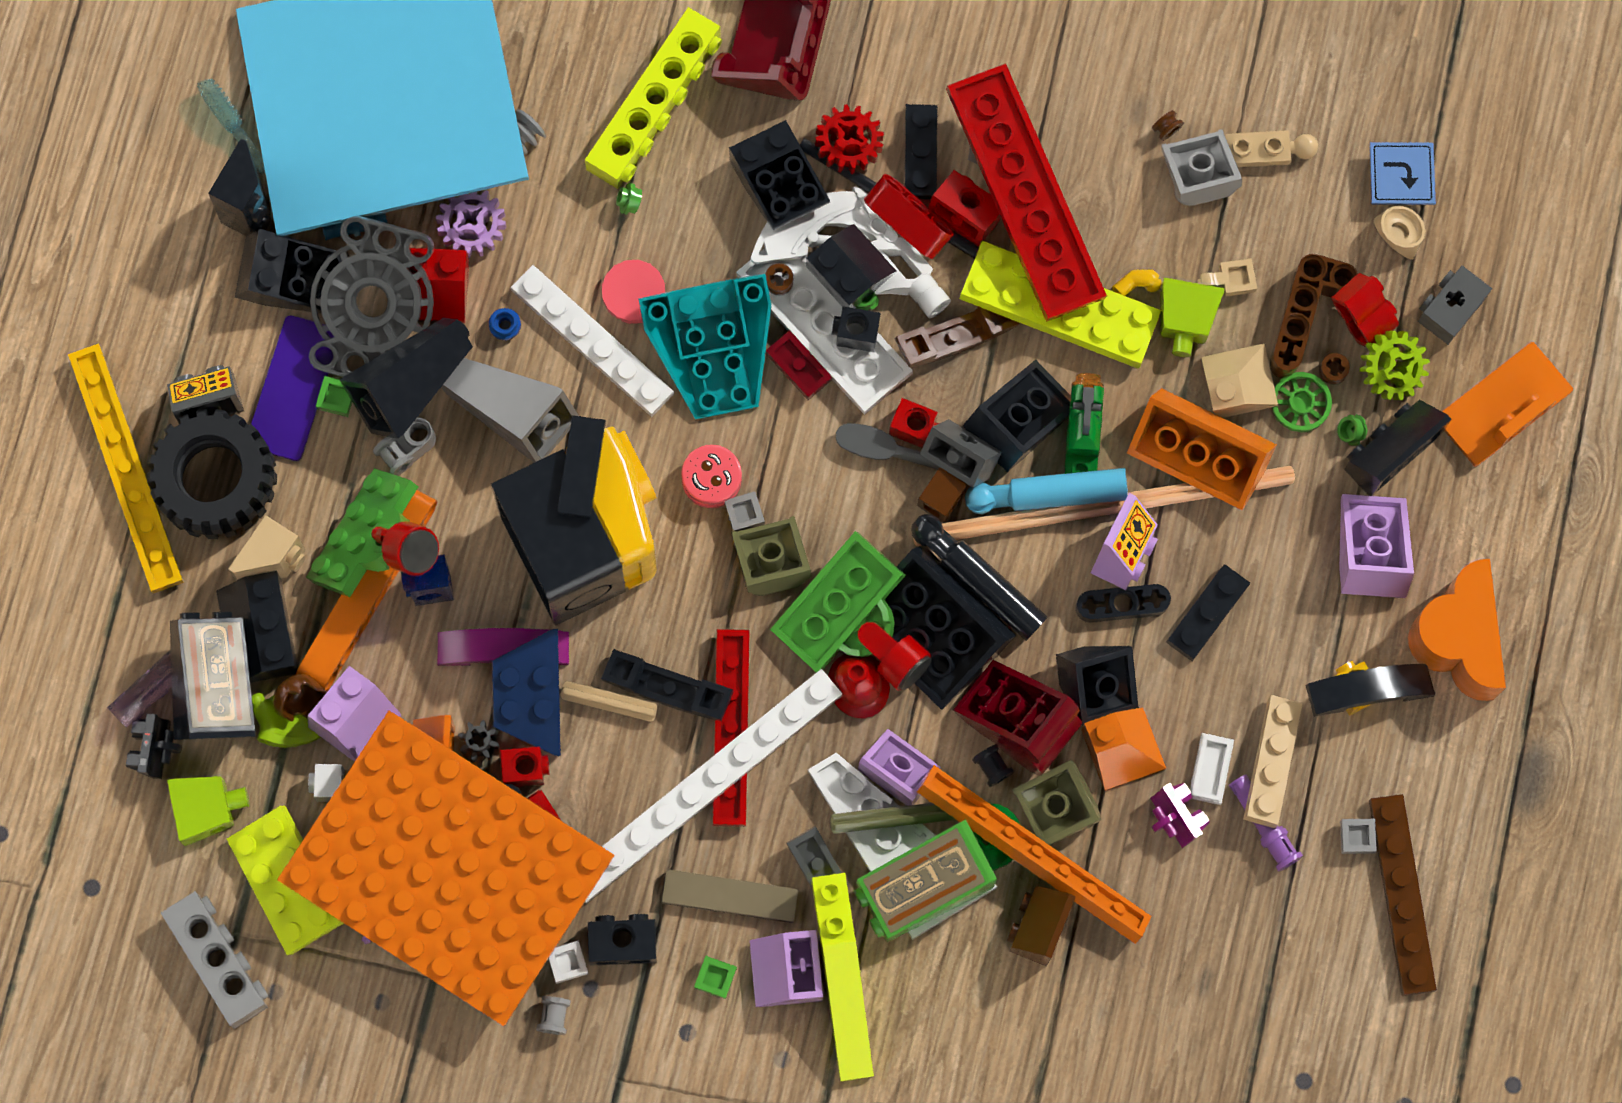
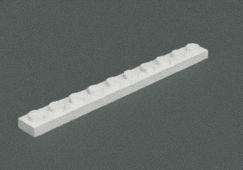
M820 669L605 843L602 847L615 856L585 903L587 904L838 700L842 693L826 673Z

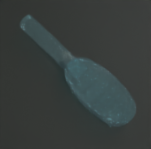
M212 78L198 82V90L212 113L223 127L233 134L237 143L240 139L247 142L257 170L260 174H264L265 168L262 154L247 133L240 127L243 124L242 119H239V114L236 115L238 111L234 110L235 106L230 104V100H227L228 96L224 97L225 92L221 93L222 88L218 89L219 85H214L215 80Z

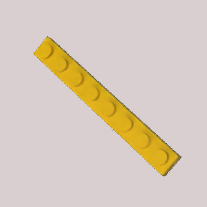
M98 343L68 354L151 592L154 594L184 583L157 505L150 493L151 488L147 483L142 462L101 346Z

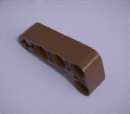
M1308 254L1301 259L1293 277L1270 358V370L1276 377L1284 378L1296 373L1304 355L1320 295L1334 296L1344 287L1338 285L1334 277L1343 276L1349 282L1358 274L1354 266L1318 254ZM1312 267L1316 269L1319 276L1309 277L1304 273L1303 268ZM1303 296L1307 298L1310 306H1299L1295 301V297ZM1296 326L1301 330L1302 335L1298 337L1292 336L1287 332L1286 327ZM1287 348L1292 349L1288 360L1289 365H1284L1282 359Z

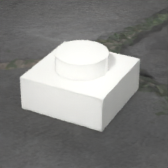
M579 941L556 947L549 957L556 984L588 974Z

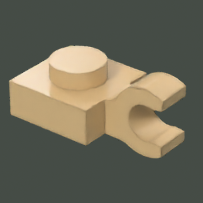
M1252 258L1221 262L1218 266L1219 272L1200 274V279L1197 280L1198 284L1224 288V297L1255 293L1257 290Z

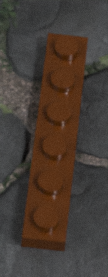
M1400 794L1371 798L1369 805L1371 817L1375 819L1376 846L1402 996L1435 992L1437 988L1404 796Z

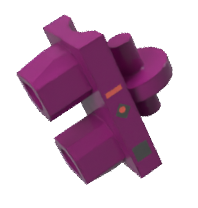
M1169 783L1150 798L1156 807L1152 812L1158 820L1151 828L1155 833L1164 829L1169 838L1175 836L1182 848L1202 834V830L1210 822L1205 813L1200 809L1190 814L1184 804L1192 799L1191 792L1185 783L1175 786Z

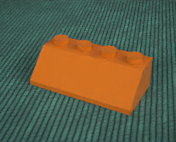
M1161 388L1150 397L1127 454L1243 510L1264 475L1277 444Z

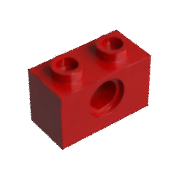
M956 170L952 171L933 194L928 206L949 227L978 247L1001 219L991 193H987L977 186L971 178L961 175ZM963 204H968V205H970V206L973 207V208H968V207L964 206Z

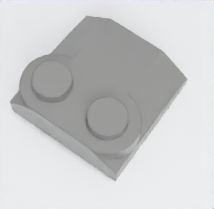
M1222 129L1218 130V132L1167 145L1166 143L1161 144V149L1175 186V197L1180 203L1194 206L1226 198L1242 186V177Z

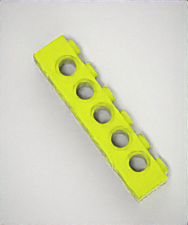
M689 7L686 9L586 157L585 166L587 171L616 189H619L623 182L628 183L632 179L637 169L635 164L640 156L646 157L654 144L652 140L658 130L662 132L667 127L671 119L669 113L675 105L679 107L688 94L687 86L692 79L694 81L699 79L705 69V64L703 63L708 55L714 56L720 48L722 39L720 38L721 32L718 24ZM691 44L695 45L698 50L689 54L684 52L682 48ZM669 70H677L681 73L676 79H670L665 76ZM653 95H660L664 98L660 104H651L648 99ZM637 120L644 121L647 124L641 130H635L630 125ZM618 146H626L630 149L623 156L616 155L613 152Z

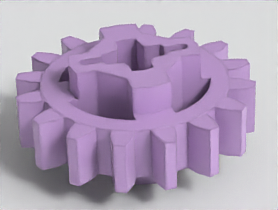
M485 190L482 195L472 192L460 195L457 198H448L449 205L441 203L440 210L444 215H437L436 221L442 225L437 228L439 236H445L443 239L445 247L454 244L453 250H467L468 258H470L472 251L477 250L480 257L483 256L484 247L493 251L495 249L493 240H503L502 233L498 230L506 229V221L500 220L505 217L504 209H497L500 205L498 198L489 201V191ZM455 213L457 221L450 228L451 217ZM492 216L493 222L491 229L488 232L485 225L488 221H490V217ZM466 220L477 221V224L474 226L471 223L466 224Z

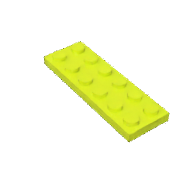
M985 241L981 242L959 298L1137 369L1142 364L1161 310L1104 288L1107 294L1104 300L1046 322L1018 255Z

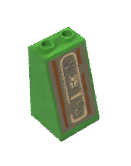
M964 820L858 878L856 882L858 888L854 890V893L861 907L868 906L874 918L870 919L869 922L878 938L884 936L888 943L993 889L997 878L967 821Z

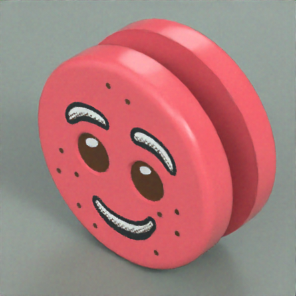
M701 446L687 456L682 466L683 489L688 498L701 507L712 509L725 506L724 502L736 497L742 483L740 463L730 450L722 446Z

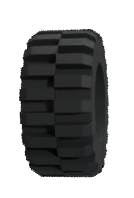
M207 409L197 410V417L190 418L188 414L179 417L181 424L175 428L170 423L164 429V432L167 434L163 440L160 438L155 440L153 448L156 450L155 455H149L147 465L151 469V472L147 473V483L152 489L150 493L163 514L180 530L184 529L189 535L198 538L201 534L205 535L208 539H218L219 534H225L229 538L236 536V529L243 527L246 531L254 526L251 520L256 515L262 518L267 512L264 505L266 502L272 503L275 495L272 486L277 484V474L274 471L276 466L274 457L258 430L252 424L248 425L244 418L236 414L231 417L226 411L218 409L215 410L214 414H209ZM222 447L233 451L238 456L242 465L241 478L235 489L226 497L213 502H201L189 496L183 486V474L189 461L196 454L208 448Z

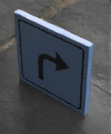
M1370 142L1371 205L1436 204L1434 143Z

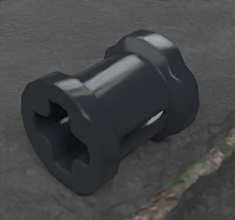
M997 744L988 747L972 759L974 764H979L988 778L987 784L989 787L999 784L1014 773L1013 768H1008L998 753L999 747Z

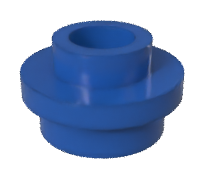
M508 308L496 310L489 319L490 332L495 338L500 340L514 338L521 329L519 315ZM502 321H509L511 326L503 330L499 327V324Z

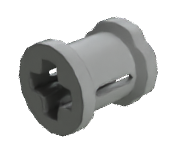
M542 996L541 1002L544 1005L541 1023L537 1025L536 1030L548 1034L566 1035L567 1029L564 1028L567 1007H570V1000Z

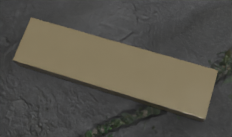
M667 869L662 904L793 923L798 889Z

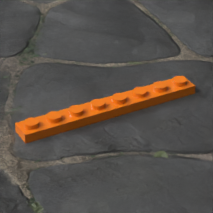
M935 765L928 771L917 793L958 822L966 820L973 832L1058 891L1076 896L1075 903L1134 944L1141 939L1152 917L1151 915Z

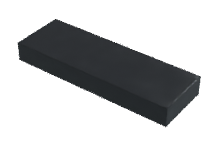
M572 415L557 510L558 515L591 519L606 420Z

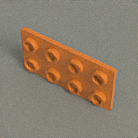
M1531 342L1442 411L1452 419L1444 431L1473 466L1477 467L1573 391V387L1534 342Z

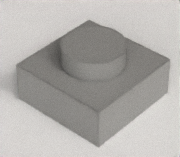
M755 491L724 502L733 531L738 532L765 524Z
M1342 819L1340 821L1341 854H1368L1376 852L1375 819Z

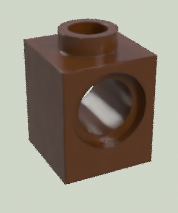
M940 467L918 498L917 506L928 514L939 518L942 523H945L965 494L967 484Z

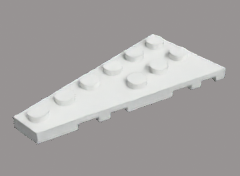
M837 753L808 769V773L834 814L900 807L892 798L880 791ZM923 824L846 832L870 872L936 836ZM994 885L993 889L909 931V936L912 940L992 892L997 886Z

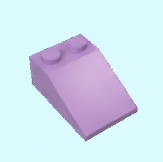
M1342 494L1339 560L1342 594L1395 598L1407 597L1414 575L1406 498Z

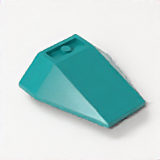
M765 273L664 292L638 299L644 330L695 419L759 407L772 306Z

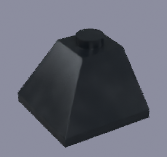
M1083 646L1056 654L1059 686L1063 694L1069 696L1079 707L1080 711L1077 716L1082 721V726L1086 722L1114 712L1139 708L1131 646Z

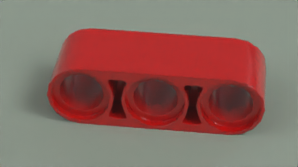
M883 174L864 197L866 205L929 259H934L954 235L952 229L899 181L888 174Z

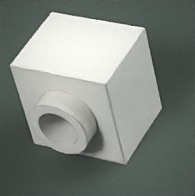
M315 764V773H309L308 790L309 793H314V798L317 802H329L345 777V769L342 764Z

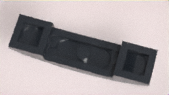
M613 649L601 678L609 684L648 700L717 721H722L734 692L733 689L704 679L699 681L646 663L642 658Z
M1402 664L1366 669L1329 677L1305 685L1314 717L1344 712L1352 707L1403 699V702L1435 696L1429 669L1426 664Z

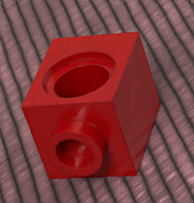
M901 398L890 424L889 435L923 448L931 428L940 424L936 422L938 412ZM916 418L922 420L925 427L915 431L907 423L911 419Z
M540 746L500 750L503 784H512L516 787L544 785V775H550L548 755L542 756ZM531 760L535 764L534 770L526 775L520 774L516 770L519 762Z

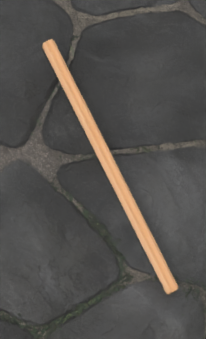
M1292 466L1266 469L1255 490L1293 484L1295 474ZM1188 483L1128 492V494L1135 495L1145 509L1214 497ZM1125 501L1014 511L942 523L943 529L955 540L1116 514L1120 512ZM913 538L915 545L921 546V544L917 543Z

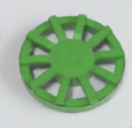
M1296 372L1285 376L1275 386L1276 397L1278 391L1289 397L1288 400L1277 399L1278 405L1289 406L1282 413L1279 412L1277 406L1271 407L1276 420L1291 431L1310 432L1326 421L1331 411L1332 397L1329 388L1319 377L1306 372ZM1296 379H1306L1304 388L1298 387ZM1291 381L1294 391L1290 392L1283 385ZM1311 381L1320 387L1314 392L1308 390ZM1323 392L1326 402L1315 401V397ZM1313 407H1326L1324 415H1320ZM1293 412L1294 416L1290 423L1284 417ZM1310 413L1318 421L1310 424L1307 414ZM1299 416L1303 417L1305 426L1296 425Z

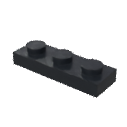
M906 104L905 188L918 199H932L933 194L937 191L938 105Z
M1224 564L1166 643L1193 662L1248 588L1250 582Z

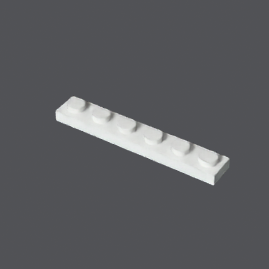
M534 265L511 286V291L651 417L674 395V391Z

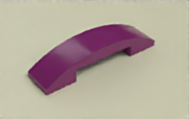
M481 628L438 632L437 665L471 666V663H492V660L546 633L549 629ZM558 630L559 665H569L568 631Z

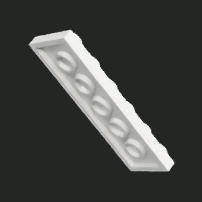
M765 248L759 252V255H767ZM806 257L758 265L753 264L750 260L736 272L738 278L764 274L771 265L776 263L785 264L792 270L793 286L787 294L774 295L769 292L772 305L771 314L787 331L790 330L829 372L835 384L864 415L912 375L913 370L908 367L906 362L879 333L877 335L875 352L836 346L837 336L831 335L834 316H841L842 306L806 267ZM775 273V278L770 281L772 283L776 281V286H783L784 280L788 279L786 275L782 277V273ZM853 323L847 327V330L851 334H860L864 331V328L860 324Z

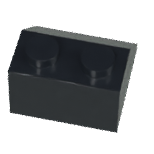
M855 224L828 238L806 257V267L841 306L856 308L897 272Z

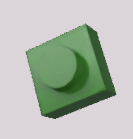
M324 376L316 403L317 410L348 417L352 400L339 379Z
M705 955L694 989L726 1000L737 967Z

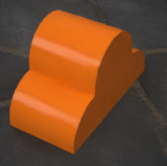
M1490 559L1477 560L1465 566L1448 586L1445 594L1433 599L1425 606L1413 621L1408 634L1409 648L1417 662L1426 664L1428 669L1432 671H1451L1454 683L1459 690L1466 696L1481 701L1494 700L1506 688Z

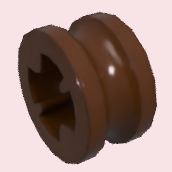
M1174 110L1163 115L1152 126L1154 132L1159 131L1161 141L1174 135L1184 125L1181 119H1176L1177 113Z
M782 263L773 264L767 269L765 274L769 292L774 295L787 294L793 286L792 270ZM775 273H782V277L785 275L788 277V279L784 280L783 286H776V281L774 283L770 281L775 278Z
M1329 354L1320 365V377L1327 384H1340L1346 379L1350 371V364L1342 354ZM1333 362L1338 363L1339 370L1343 371V374L1338 372L1336 376L1331 375V369L1326 367V364L1332 366Z

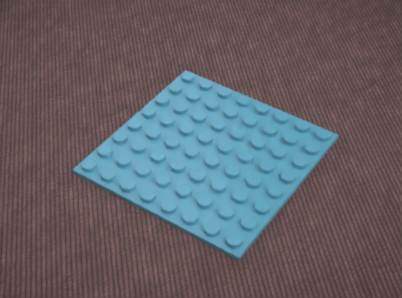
M272 0L236 9L277 236H285L342 223L353 216L368 217L529 180L492 0Z

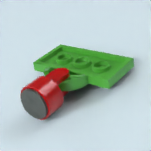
M374 468L371 474L364 480L363 487L355 500L347 507L346 514L338 527L330 534L329 541L323 551L312 563L311 570L306 578L318 586L350 597L367 570L380 572L389 570V567L412 576H419L428 572L438 558V539L432 530L412 523L402 515L418 486L409 479Z
M856 531L770 629L816 673L820 669L824 670L840 650L851 656L867 657L875 655L881 661L877 672L897 691H904L913 685L931 663V654L912 636L908 635L899 642L892 637L895 622L892 610L885 602V598L905 577V574Z

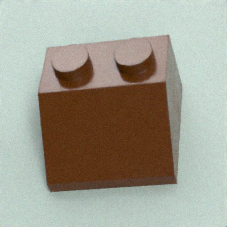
M1035 886L1032 894L1026 892L1019 908L1020 911L1024 912L1020 925L1015 922L1013 923L1007 941L1012 943L1009 952L1047 966L1053 956L1076 896Z

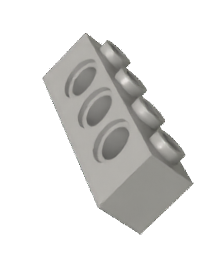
M194 891L162 911L161 914L229 1026L235 1029L269 1008L264 1001L269 995L259 980L253 982L249 977L247 971L251 969V966L242 952L235 954L229 943L234 941V938L225 924L217 925L212 916L217 911L207 895L201 898ZM200 922L207 923L208 933L206 936L200 939L193 938V927ZM217 950L224 951L226 954L224 963L218 967L211 966L209 963L210 955ZM234 978L242 979L243 988L241 992L236 995H229L226 989L228 982Z

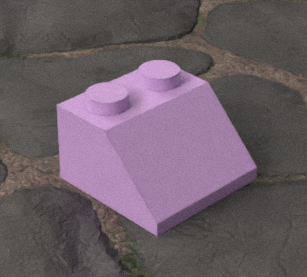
M348 666L309 713L308 728L355 762L387 712L390 710L399 717H401V713L375 684Z

